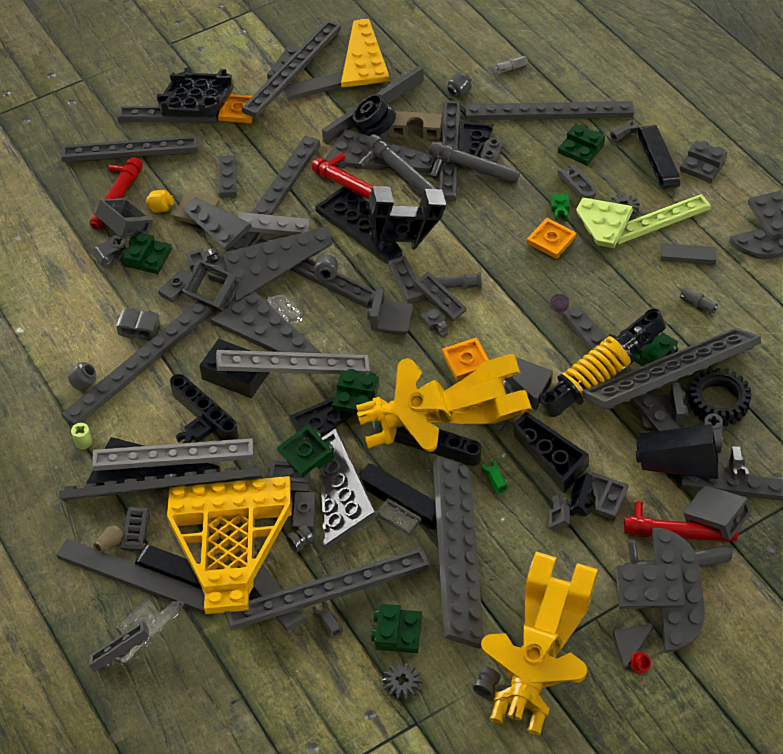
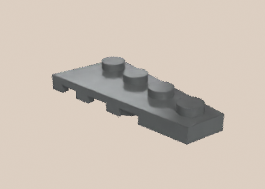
M194 197L183 208L226 251L252 227L249 222L197 197Z

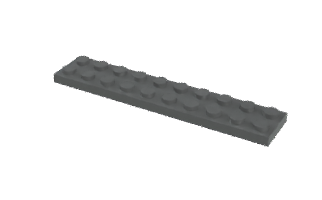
M735 327L583 390V398L604 409H611L619 403L630 401L633 397L644 395L652 389L661 388L662 385L669 382H675L678 378L692 375L697 370L706 369L709 365L723 362L728 357L737 356L742 351L751 350L754 346L761 344V336Z
M437 456L433 459L444 638L480 649L484 633L470 468Z

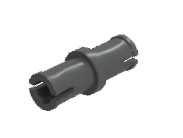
M686 287L682 290L680 298L692 303L694 307H700L710 314H714L717 310L718 304L705 298L703 294H697Z

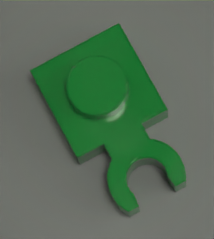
M551 194V211H555L554 219L558 220V216L563 215L564 220H567L570 207L569 194Z

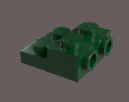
M575 123L567 132V138L558 147V153L587 166L604 147L605 135L599 130L593 131L589 129L585 124L579 125Z
M137 232L135 236H131L129 240L130 246L128 249L125 248L123 250L122 258L124 259L125 267L159 274L172 250V245L155 241L154 235Z
M662 332L648 344L644 345L638 353H634L632 355L633 361L644 366L678 351V341Z
M354 369L341 370L337 383V392L332 404L333 410L357 414V404L373 401V398H376L380 386L379 376H376L373 372L362 374Z
M308 424L277 447V451L301 477H304L315 467L320 469L334 458V448L331 443L325 442L320 432L316 428L312 429Z
M380 604L379 610L375 609L374 622H377V628H372L371 641H375V650L418 653L422 611L401 610V605Z

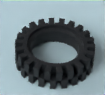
M712 368L707 370V374L705 371H702L700 376L698 374L695 376L690 386L688 399L690 409H694L693 414L695 416L700 414L699 419L701 421L709 414H718L723 420V426H728L729 421L732 425L736 424V420L741 421L749 409L752 393L751 388L748 387V382L743 381L741 375L736 378L737 372L732 371L731 375L728 374L729 369L726 368L724 373L720 372V368H716L715 373H713ZM710 386H724L736 394L738 401L729 408H716L709 405L703 399L702 392Z

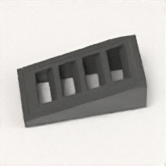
M128 507L122 550H143L150 519L147 508ZM129 539H135V540H139V541H138V542H130Z

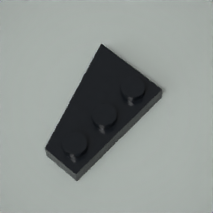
M461 121L459 150L478 157L494 128V124Z

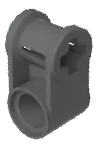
M116 235L108 241L97 245L93 249L92 254L102 267H109L123 259L122 251L125 248L128 249L125 246L126 240L124 237Z
M709 414L705 418L704 425H713L717 452L721 453L723 420L718 414Z

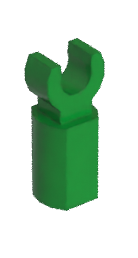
M493 459L492 467H487L485 463H482V471L488 475L487 477L496 494L506 492L508 485L500 470L497 469V462Z

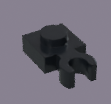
M199 416L185 426L186 432L178 433L176 439L177 442L185 439L182 443H191L193 440L199 442L212 433L213 430Z

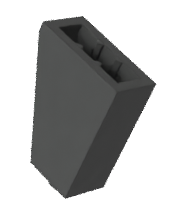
M516 357L520 373L505 380L513 386L512 390L514 392L526 390L531 408L537 410L541 403L542 395L548 391L552 384L553 371Z

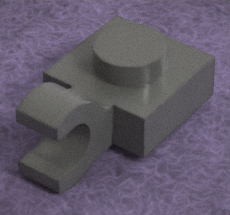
M201 248L186 253L191 271L199 259L207 263L208 261L215 263L219 260L216 248H211L205 252Z
M437 307L420 314L422 322L430 331L436 329L441 337L448 334L446 318Z
M732 446L729 459L732 478L737 480V475H743L744 480H747L749 470L744 467L745 455L741 454L740 447Z
M561 494L553 496V509L549 510V528L553 531L570 524L569 502L567 498L561 500Z

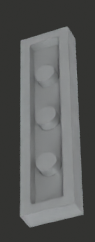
M238 212V218L252 225L248 230L249 232L291 236L309 231V219Z

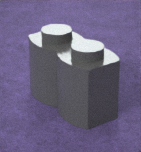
M133 308L122 309L116 326L118 335L127 338L137 337L143 340H151L155 337L160 324L159 315L152 311L140 312Z

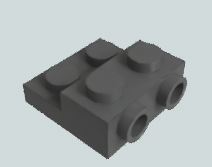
M696 140L689 149L688 156L681 164L680 171L712 183L725 164L728 152L722 147L715 148L706 141L699 142Z

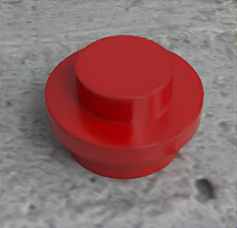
M642 651L635 652L631 657V667L635 673H645L651 667L649 655Z

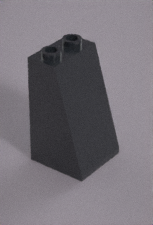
M712 424L640 433V440L636 442L637 463H641L642 470L719 479L718 453Z

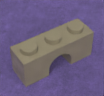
M395 111L396 119L390 127V137L407 138L409 131L417 129L423 132V139L440 141L442 114Z

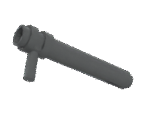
M373 134L367 139L366 145L370 151L359 162L362 167L376 155L379 159H383L421 194H423L425 189H437L393 151L387 142H383L380 136Z
M432 142L429 155L436 159L430 174L433 177H437L442 162H452L510 183H517L520 173L516 169L462 152L450 145L445 146L441 142Z
M628 541L630 562L624 565H655V560H639L636 541ZM726 546L695 551L700 567L725 563L732 559V551L730 547Z

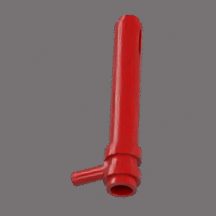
M340 153L330 161L317 158L312 162V170L315 174L327 180L330 179L369 199L372 185L335 166L346 158L344 153Z
M132 157L128 159L124 166H108V171L120 172V176L105 199H120L123 197L130 184L136 180L138 174L142 171L143 163L140 159ZM95 214L90 220V227L93 230L102 229L105 224Z
M640 501L635 502V516L625 517L624 534H629V536L641 535V537L649 538L652 536L653 528L670 530L686 539L733 542V540L737 541L738 530L730 540L722 538L720 529L702 523L654 520L650 517H643V503Z

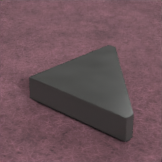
M652 623L613 631V637L624 669L628 668L632 655L640 650L648 634L652 631Z

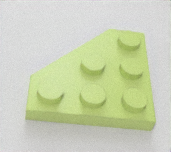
M582 198L576 211L597 245L615 248L633 212V208L629 205Z

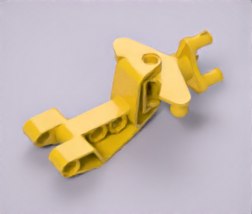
M508 354L483 362L472 374L446 390L436 380L417 389L416 384L422 375V371L413 360L408 358L401 360L397 369L395 399L387 403L380 397L373 398V401L356 405L360 425L378 420L381 421L383 427L381 433L365 436L368 448L370 449L385 443L386 445L392 444L397 427L403 426L425 451L432 452L437 448L439 427L431 423L497 424L523 415L525 412H530L532 408L526 390L506 394L503 381L506 378L520 373L515 355Z
M537 551L534 555L525 587L524 645L521 648L513 646L507 634L502 633L486 635L481 641V647L485 655L493 658L512 678L511 687L496 692L494 708L489 719L495 723L503 724L507 708L510 706L507 716L513 719L515 715V720H521L523 710L526 708L532 712L527 732L541 735L545 717H548L550 708L539 695L542 688L567 681L580 683L586 677V664L571 652L560 658L555 657L587 613L598 569L577 563L571 582L552 577L553 566L557 557Z

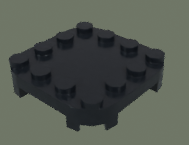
M188 67L184 68V72L178 74L173 72L170 75L171 82L164 93L157 94L161 115L207 116L212 118L223 107L233 90L234 84L232 75L228 74L226 69H220L217 74L192 73L191 68Z

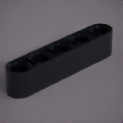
M657 125L639 127V141L660 188L664 190L679 187V173Z
M175 374L170 378L171 391L175 399L194 416L202 417L212 427L213 433L222 441L238 439L237 423L227 412L183 374Z
M403 426L397 427L394 438L395 442L425 451ZM439 429L437 448L429 453L469 466H475L481 462L482 447L476 440Z
M368 463L359 473L367 492L430 529L437 527L435 500L373 464Z

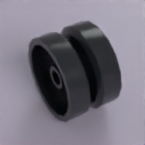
M372 94L358 104L352 118L367 136L373 134L380 136L393 125L396 119V112L387 104L382 95Z

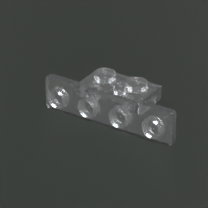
M149 599L144 600L115 629L122 635L144 621L149 629V637L143 644L135 645L129 649L128 653L123 657L115 658V662L127 663L131 661L135 656L134 653L150 642L149 638L162 631L166 626L165 623L180 613V608L184 605L183 602L173 601L160 613Z

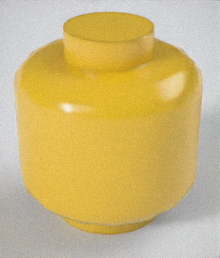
M165 189L154 190L147 196V207L154 213L168 212L174 204V198Z

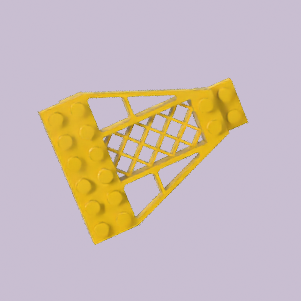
M290 476L169 487L167 511L169 526L172 528L205 595V614L249 610V594L254 586V578L288 516H292ZM278 517L274 526L255 528V519ZM240 522L244 523L240 528L236 526ZM220 523H221L222 525H224V526H223L222 528H220L219 530H218L217 528H215V527H217ZM203 524V531L200 533L181 534L177 526ZM229 530H232L233 533L230 536L226 535ZM240 536L244 538L240 542L236 541V539ZM268 536L258 556L254 559L255 538ZM219 538L223 540L219 544L215 543V541ZM202 543L200 564L195 562L186 544ZM228 545H232L233 548H231L229 551L224 549ZM239 551L243 552L240 557L235 556ZM218 553L222 554L220 558H214ZM229 559L233 561L228 566L224 564Z

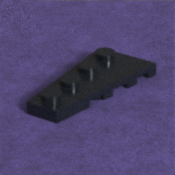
M333 397L289 417L296 432L308 424L312 429L316 428L323 437L355 413L333 410L332 404L335 398Z

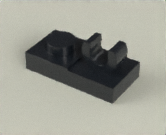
M588 473L575 480L568 505L571 516L578 512L584 517L590 514V511L586 508L592 506L593 503L586 498L592 490L593 476Z

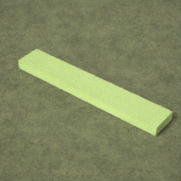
M700 194L628 221L617 243L621 244L708 211L711 205Z

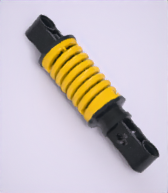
M653 308L646 311L644 315L631 323L628 328L623 329L618 336L609 334L600 343V346H596L583 359L577 361V364L572 365L564 373L557 376L559 383L541 397V402L550 417H556L574 402L581 405L586 400L583 398V390L610 380L611 377L616 375V372H620L626 366L634 362L632 355L638 353L644 345L648 344L654 337L665 330L666 324L660 310Z

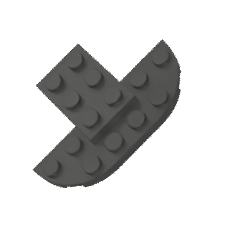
M779 190L749 198L748 205L763 228L730 236V243L741 253L746 254L747 252L756 255L758 259L783 257L782 191Z
M653 528L652 538L655 565H617L615 570L619 609L660 608L664 651L667 653L680 650L695 639L704 622L705 607L700 566L695 551L680 535L670 530Z

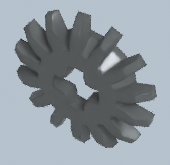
M619 194L616 195L617 198L611 197L612 200L609 202L617 204L627 203V205L632 206V213L635 215L637 214L635 210L640 209L638 207L640 203L636 202L637 198H632V195H629L627 198L625 194H623V197Z
M397 663V670L390 666L389 669L392 673L386 671L384 673L389 678L382 679V682L388 683L383 687L384 690L390 688L391 690L388 694L391 696L393 693H396V699H399L400 695H404V699H408V693L414 696L413 689L420 690L416 683H422L421 679L416 678L421 675L420 672L413 673L416 669L415 666L409 670L408 663L405 664L403 669H401L400 663ZM405 676V680L408 683L404 682L403 685H399V681L396 679Z

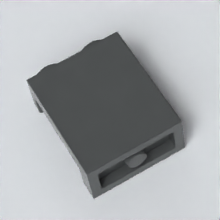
M705 485L697 493L689 506L685 508L683 513L686 522H698L720 529L722 538L730 540L751 514L748 498Z

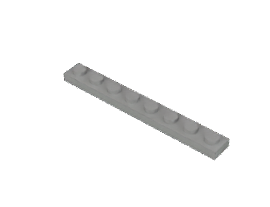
M217 350L216 352L217 371L340 374L341 370L354 369L362 374L370 372L368 355Z
M253 438L93 450L92 467L94 471L250 460L254 459Z

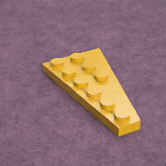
M360 19L353 21L341 88L389 82V74L370 20Z

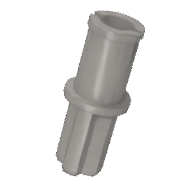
M526 56L516 59L510 58L508 61L496 64V71L498 74L510 70L515 71L516 68L527 65L528 60Z

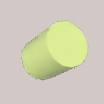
M75 424L71 429L75 446L82 450L89 448L92 445V438L87 424Z

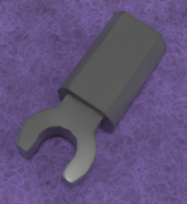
M629 120L626 125L624 124L610 133V137L617 143L629 136L630 133L638 132L640 125L633 126L634 120Z
M325 601L322 602L324 609L321 611L313 606L314 616L320 618L319 621L331 638H335L343 632L342 627L332 612H329L328 604Z

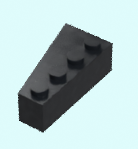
M525 412L513 424L514 437L563 493L588 468L589 454L528 412Z

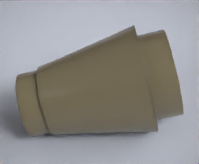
M114 525L107 527L93 544V548L96 552L102 553L121 543L123 538L122 531Z

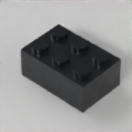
M218 339L199 365L202 380L252 399L269 372L217 371V350L250 351Z

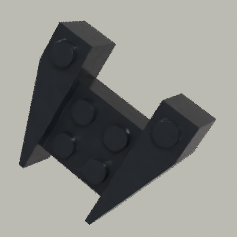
M373 186L368 201L372 235L376 248H379L381 241L411 242L412 249L415 250L443 216L446 208L443 191L441 189H425L418 207L393 206L394 199L391 188Z

